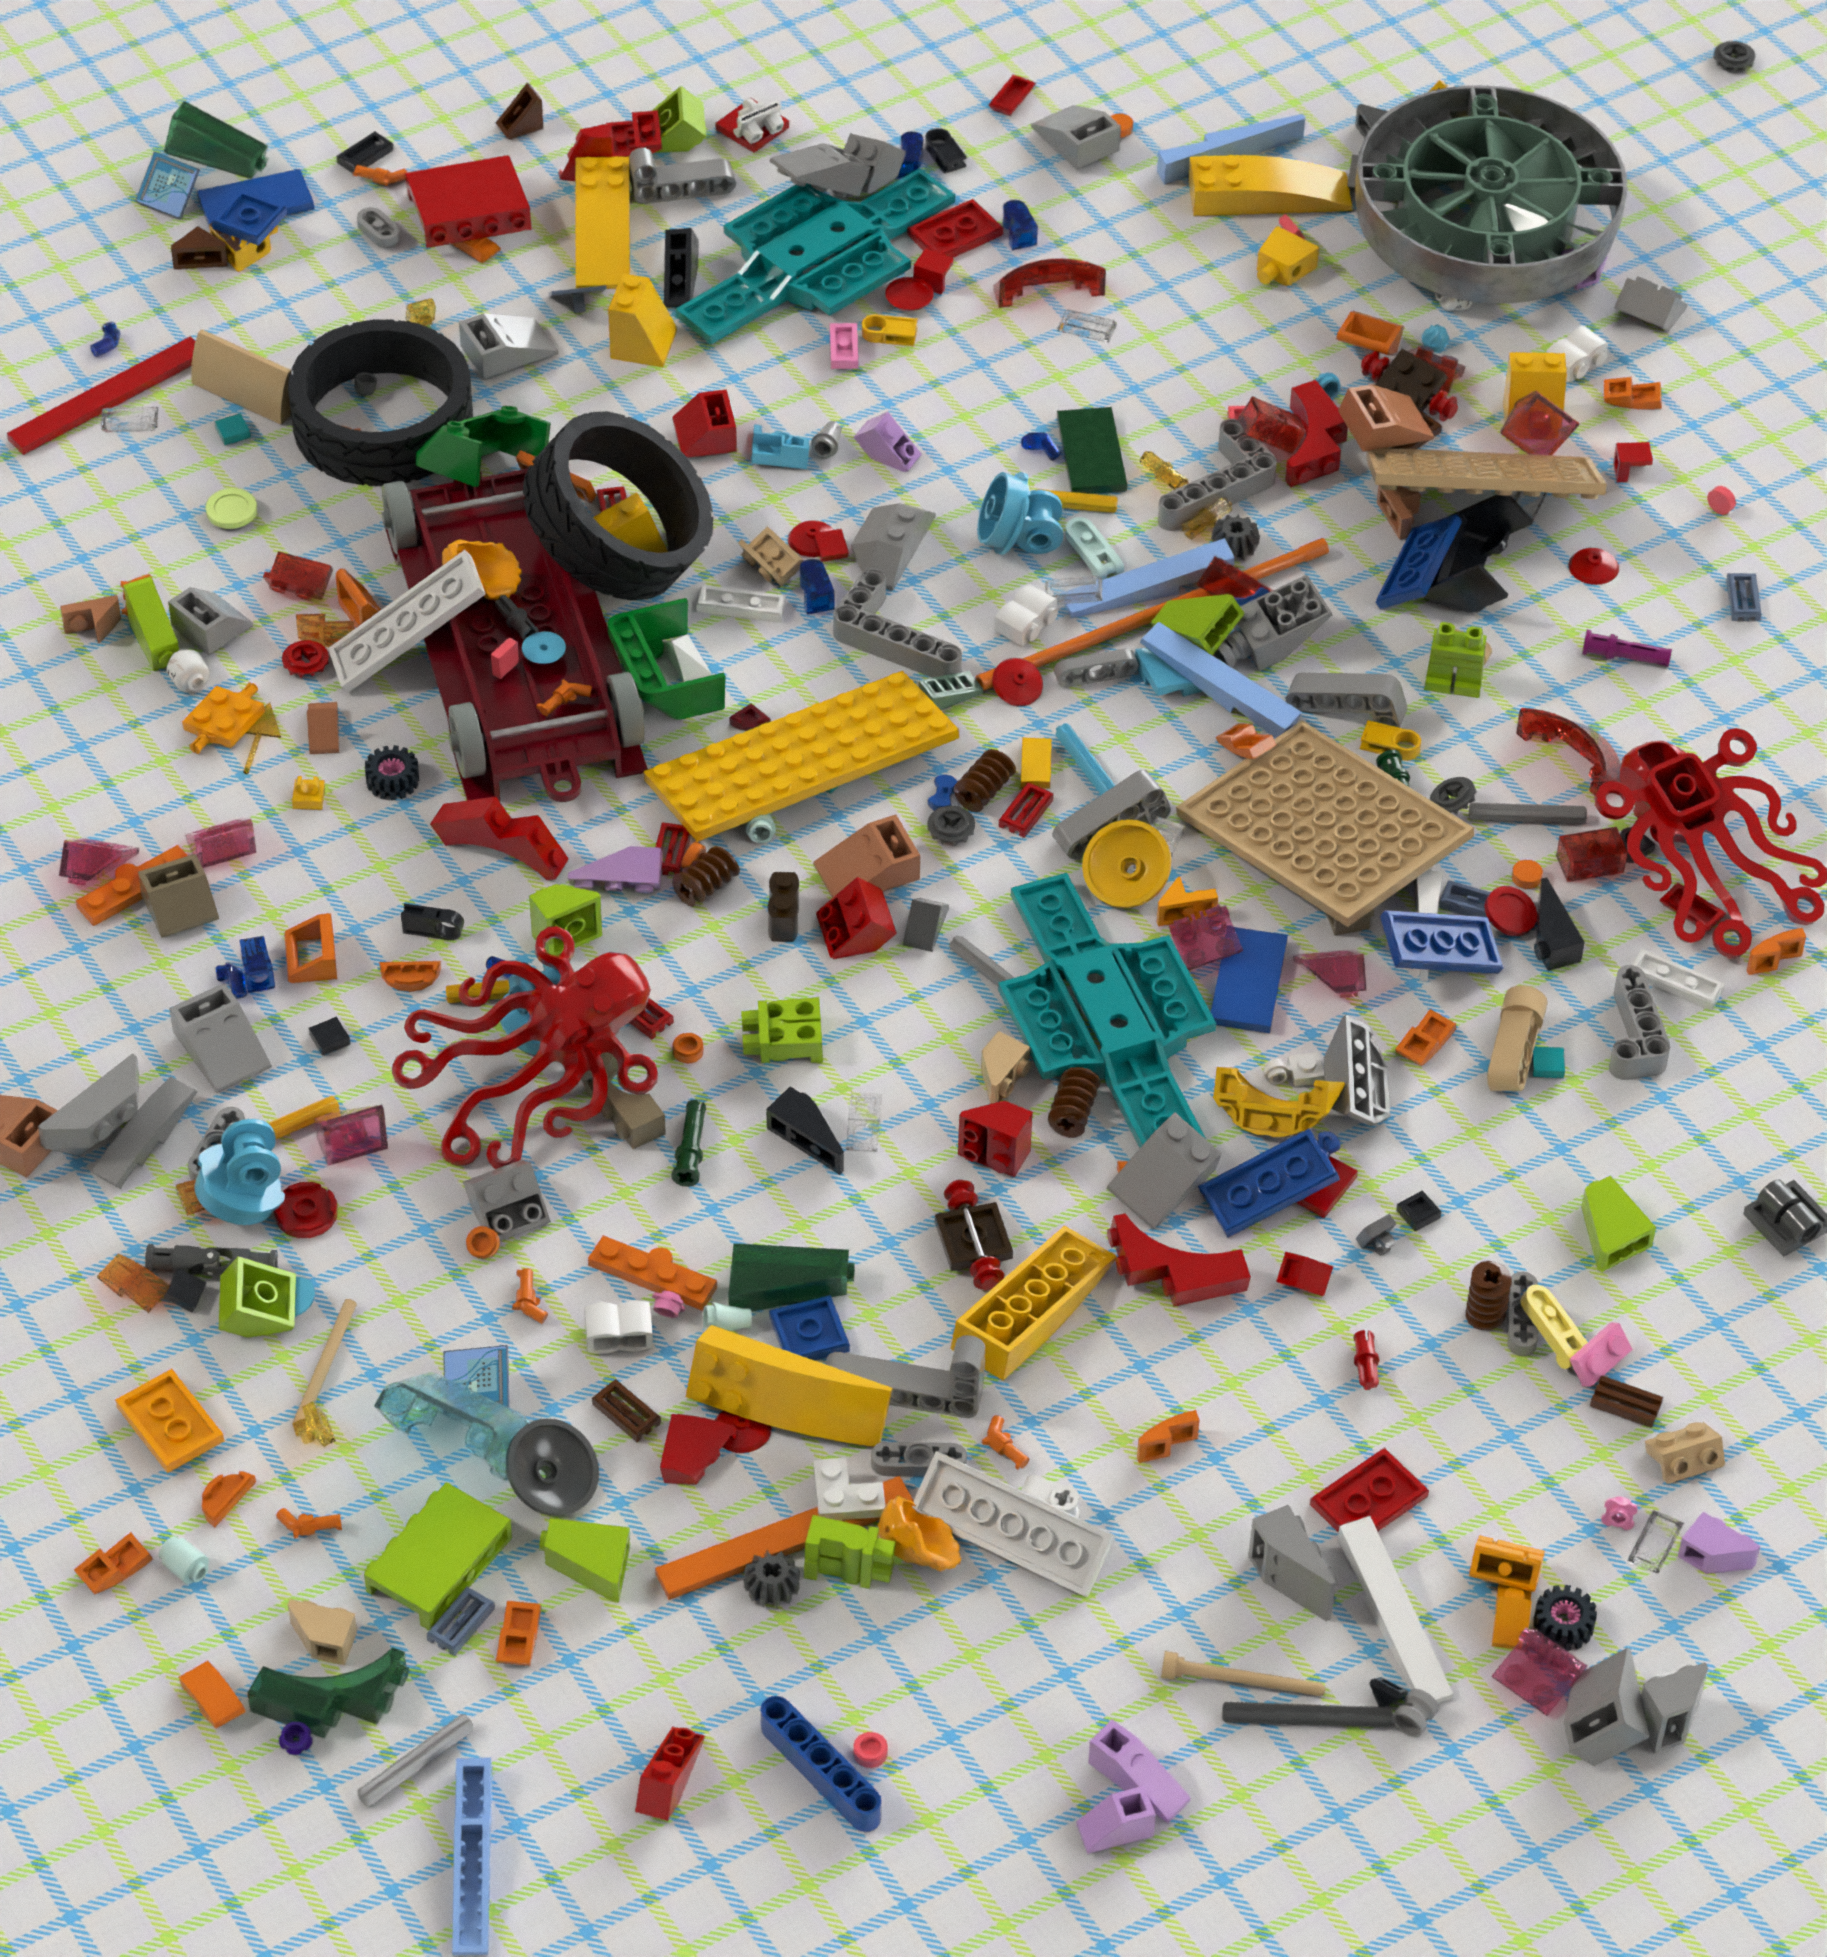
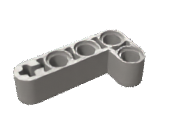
M635 149L629 156L630 182L634 198L641 204L727 194L736 187L731 163L726 159L719 158L655 167L652 152L649 149Z
M1298 673L1295 675L1286 696V702L1301 712L1371 713L1374 722L1399 728L1407 711V703L1401 683L1396 677L1389 674Z
M1139 770L1060 822L1054 828L1052 836L1069 858L1076 859L1084 855L1092 837L1108 824L1120 820H1136L1143 815L1151 825H1156L1167 819L1171 812V807L1165 792L1147 770Z
M1634 965L1622 966L1617 972L1614 998L1629 1038L1621 1039L1614 1043L1609 1071L1615 1078L1621 1080L1657 1076L1666 1070L1670 1042L1644 972Z

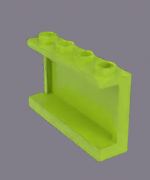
M445 1482L438 1491L431 1493L422 1510L409 1518L405 1529L398 1537H393L388 1542L383 1554L377 1560H373L368 1564L364 1572L366 1592L371 1595L377 1590L383 1592L418 1613L420 1626L430 1630L465 1588L470 1587L512 1539L511 1519Z

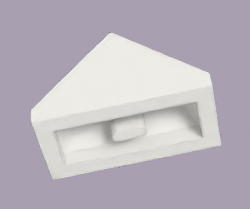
M688 634L663 642L664 652L682 682L711 676L709 668Z

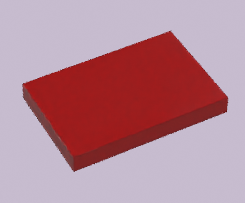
M971 199L908 227L907 236L923 251L928 249L954 258L1003 236L1004 228L974 199Z
M1384 1447L1311 1497L1310 1506L1338 1533L1341 1525L1368 1516L1371 1517L1378 1532L1426 1499L1429 1490Z

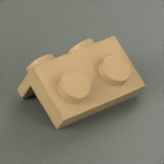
M768 526L749 545L742 539L738 542L744 550L740 555L752 567L757 564L760 567L757 571L769 583L774 580L780 587L806 564Z
M1704 1422L1690 1423L1686 1428L1674 1432H1662L1655 1438L1645 1440L1646 1453L1661 1464L1663 1481L1667 1484L1725 1465L1722 1436Z

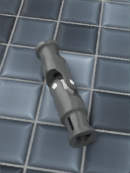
M148 1244L145 1255V1269L147 1273H152L153 1270H167L175 1273L179 1268L191 1275L204 1273L220 1276L238 1256L278 1268V1251L271 1250L270 1253L251 1252L248 1248L209 1247L203 1249L184 1245H175L174 1248H158L154 1244ZM220 1256H225L231 1259V1261L221 1267Z

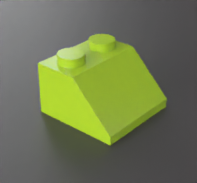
M682 86L651 110H658L662 149L656 153L688 152L705 139L704 102Z
M554 884L529 895L531 933L535 941L541 931L555 926L566 929L572 935L575 948L603 936L601 896L598 892ZM552 938L545 944V950L551 955L558 956L564 949L563 941L558 938Z
M238 1256L220 1275L218 1329L246 1338L292 1331L295 1327L296 1273Z

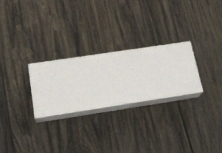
M701 585L696 603V612L781 623L786 605V595Z
M1644 949L1640 950L1631 964L1642 969L1649 985L1711 1011L1725 988V983Z

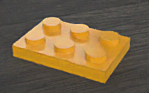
M173 1369L115 1399L117 1409L167 1473L224 1442V1435Z

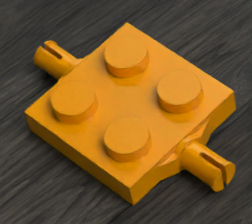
M249 682L238 693L216 685L182 721L185 731L198 736L189 745L192 752L199 754L209 743L221 744L232 748L265 713L264 703L251 699L258 691V687L254 683Z

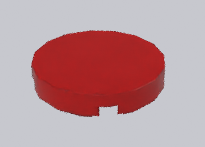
M299 1182L283 1190V1193H285L284 1202L274 1210L275 1221L284 1233L296 1238H313L324 1234L333 1226L337 1219L338 1205L333 1192L322 1188L321 1184Z

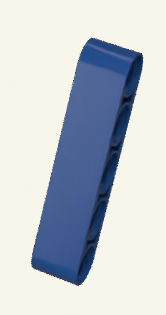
M771 1696L765 1699L760 1708L761 1732L855 1829L862 1832L875 1830L881 1822L882 1801L878 1791L787 1699L781 1696ZM772 1717H780L781 1719H776V1720H774V1719H771V1718H772ZM800 1739V1740H804V1741H802V1742H794L793 1740ZM817 1762H824V1763H826V1764H824V1765H817V1764H815V1763H817ZM839 1785H847V1786H849V1787H847V1788H840V1787H837V1786H839ZM862 1808H870V1809H872V1810H870V1811H862V1810H860V1809H862Z

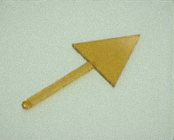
M270 702L264 707L265 713L246 732V734L255 735L243 770L245 775L249 774L261 736L281 738Z

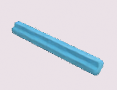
M1064 723L1062 726L1059 725L1056 728L1057 738L1100 795L1114 787L1113 781L1072 727L1067 723Z

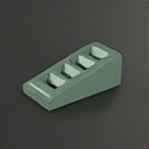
M969 671L919 681V688L940 710L981 695L984 690ZM967 682L970 687H966L963 683Z

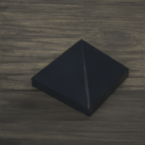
M1383 1677L1371 1679L1369 1683L1378 1707H1386L1404 1700L1408 1694L1407 1690Z

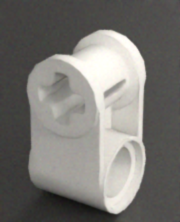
M1029 1475L1026 1478L1021 1491L1080 1518V1512L1077 1508L1079 1495L1074 1488L1047 1480L1039 1475ZM1067 1495L1070 1496V1502L1067 1501Z

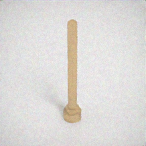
M1165 1651L1161 1678L1174 1680L1175 1677L1182 1678L1183 1674L1313 1696H1322L1325 1693V1686L1319 1682L1184 1661L1185 1657H1179L1176 1652Z

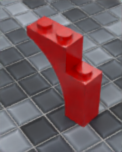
M1316 380L1292 387L1290 409L1304 430L1305 440L1300 449L1287 460L1285 481L1290 488L1339 471L1341 449L1338 447V444L1347 441L1348 427L1338 412L1339 408Z
M497 797L445 803L430 823L445 846L470 844L498 850L522 861L546 880H555L569 860L539 815L511 818Z
M1126 1213L1113 1216L1111 1228L1107 1229V1237L1111 1248H1116L1118 1257H1116L1117 1270L1120 1276L1124 1275L1127 1286L1162 1279L1165 1296H1170L1173 1307L1247 1291L1251 1276L1242 1249L1211 1254L1181 1251L1149 1237L1130 1220Z

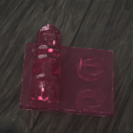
M1218 904L1216 907L1205 910L1207 914L1205 917L1203 912L1199 911L1200 919L1196 920L1194 914H1190L1191 922L1188 917L1177 921L1174 920V924L1169 925L1175 946L1188 971L1243 952L1226 905L1220 907Z
M1526 1627L1519 1636V1643L1491 1677L1548 1716L1587 1668V1665L1533 1627L1530 1629Z

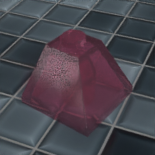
M87 838L64 840L59 876L67 877L68 883L86 885L87 881L99 879L139 854L140 848Z
M1351 949L1293 955V961L1330 991L1340 993V998L1357 997L1358 991H1367L1363 953Z
M382 1105L347 1109L314 1118L316 1137L327 1166L388 1149L385 1114Z

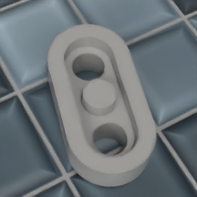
M369 207L359 211L357 214L358 228L376 245L390 248L400 241L398 225L380 209Z

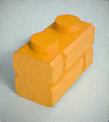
M1479 1535L1474 1548L1469 1576L1535 1592L1540 1578L1545 1551L1503 1540H1497L1496 1542L1493 1538Z

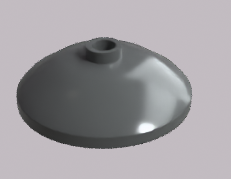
M539 1419L522 1427L511 1439L505 1461L508 1480L516 1495L529 1508L547 1516L559 1517L570 1515L580 1510L591 1500L598 1485L599 1465L593 1447L578 1429L561 1420ZM539 1470L545 1473L546 1479L541 1476Z

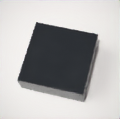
M337 1016L308 1028L309 1035L322 1056L350 1045V1037Z
M1423 1190L1399 1202L1396 1211L1415 1232L1440 1219L1442 1212Z
M178 1268L173 1275L164 1299L193 1312L207 1283Z

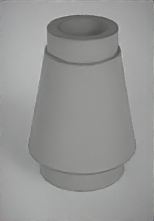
M835 421L828 422L812 438V450L816 456L829 458L837 453L842 430L839 423Z

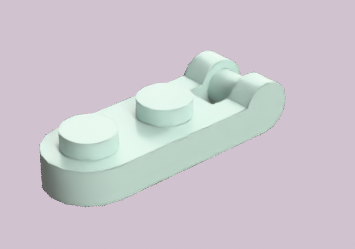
M1076 517L1067 522L1066 539L1090 568L1096 581L1106 579L1107 575L1111 573L1117 575L1124 572V564L1121 558L1089 519ZM1106 560L1107 563H1106V564H1102L1101 561Z

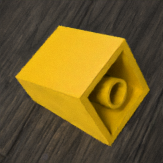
M622 273L608 308L610 359L664 367L677 333V326L648 277Z
M1509 352L1503 395L1506 439H1562L1567 378L1565 353Z
M637 492L593 517L605 530L630 546L649 552H668L649 510Z

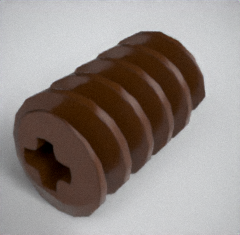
M994 749L986 750L954 785V793L958 802L971 812L977 813L982 811L983 806H986L990 799L996 795V791H1000L1003 784H1006L1010 779L1009 777L1015 774L1016 767L1014 762L1001 751Z
M714 846L707 853L702 854L699 859L694 860L690 866H686L681 872L675 874L672 881L673 888L682 902L690 907H694L695 901L699 903L705 901V895H713L714 889H721L723 882L729 883L732 879L731 876H738L740 868L737 861L728 851Z
M1075 1067L1064 1071L1061 1075V1080L1048 1114V1123L1058 1134L1068 1138H1076L1085 1132L1088 1116L1091 1114V1107L1094 1105V1098L1097 1096V1089L1100 1086V1078L1096 1073L1086 1068Z
M1483 1261L1472 1270L1465 1317L1467 1322L1476 1329L1492 1330L1498 1328L1506 1318L1512 1277L1504 1265L1494 1261Z

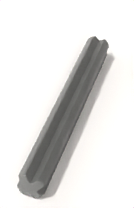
M1224 1702L1222 1706L1223 1721L1234 1723L1391 1727L1393 1722V1712L1390 1707Z

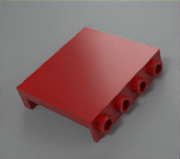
M509 155L405 173L407 196L409 201L413 200L424 229L426 248L532 230L530 206Z

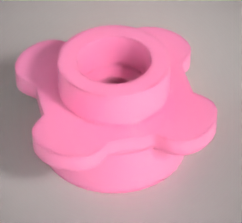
M662 1291V1294L653 1293L652 1295L656 1299L653 1310L662 1316L677 1318L679 1312H684L686 1309L683 1306V1300L680 1299L681 1297L674 1292Z
M1620 1496L1605 1501L1606 1513L1601 1518L1603 1524L1606 1526L1622 1527L1624 1530H1630L1634 1527L1632 1519L1633 1515L1637 1514L1638 1511L1634 1503Z

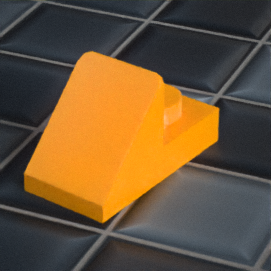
M1179 876L1158 901L1157 925L1164 926L1217 917L1218 895L1216 889L1197 890L1186 893Z
M1498 1583L1491 1646L1526 1650L1532 1606V1591Z

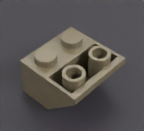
M196 854L138 872L141 896L161 938L219 919L206 874Z

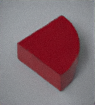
M752 703L729 717V724L743 731H748L764 723L771 722V719Z

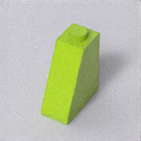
M150 576L123 585L129 626L153 671L167 667L171 656L179 651V645L153 579Z
M1224 594L1167 601L1151 623L1155 626L1160 622L1213 655L1245 613L1232 595Z
M1611 1175L1600 1181L1595 1180L1585 1188L1581 1209L1596 1266L1600 1272L1653 1246L1656 1226Z
M550 1518L548 1530H542L539 1550L545 1552V1565L613 1602L620 1601L631 1547L630 1527Z

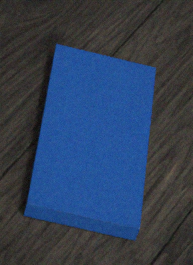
M300 169L197 191V198L208 226L240 190L286 206L287 215L315 209L314 201Z
M1457 514L1411 529L1375 601L1380 609L1426 596L1462 523Z
M1385 910L1380 915L1395 968L1499 974L1503 969L1488 917Z
M1231 926L1227 927L1211 1008V1014L1217 1026L1270 1033L1288 935Z
M1309 1128L1199 1185L1198 1189L1226 1237L1229 1238L1340 1179L1337 1171Z

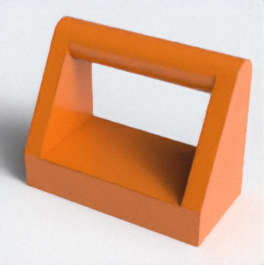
M1353 310L1339 329L1336 340L1371 351H1377L1381 354L1391 355L1398 351L1404 326Z
M342 568L336 572L338 603L357 628L381 609L364 585L348 571Z
M331 913L318 914L284 932L287 976L290 983L337 979ZM321 939L322 956L299 967L297 941Z

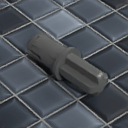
M501 595L495 601V607L505 617L507 626L516 630L523 641L528 636L539 632V629L527 618L526 611L518 608L506 595Z

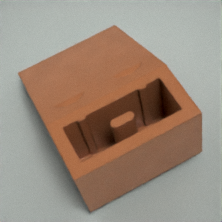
M1373 384L1348 388L1338 410L1362 452L1434 439L1433 433L1410 396Z
M896 814L866 824L813 861L814 867L832 898L856 877L881 888L882 891L920 880V854Z
M0 1095V1164L27 1178L52 1151L41 1146L38 1126L58 1110L37 1099Z

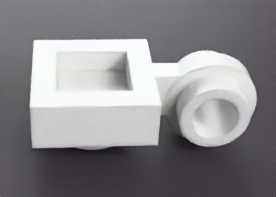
M1318 1052L1288 1056L1287 1064L1281 1059H1271L1265 1064L1263 1070L1265 1079L1273 1085L1282 1084L1287 1078H1292L1294 1087L1314 1085L1315 1080L1325 1081L1324 1069Z

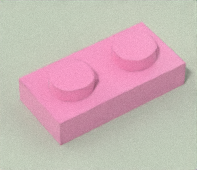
M830 323L831 369H858L857 323Z
M1610 1322L1569 1360L1582 1386L1591 1387L1600 1379L1601 1375L1604 1376L1633 1349L1620 1323Z

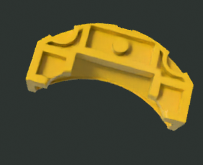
M1217 1067L1213 1098L1218 1107H1222L1233 1119L1232 1122L1240 1128L1256 1135L1287 1137L1312 1128L1329 1114L1345 1083L1315 1080L1313 1085L1315 1088L1312 1091L1299 1093L1298 1101H1287L1271 1097L1259 1091L1244 1078L1238 1068Z

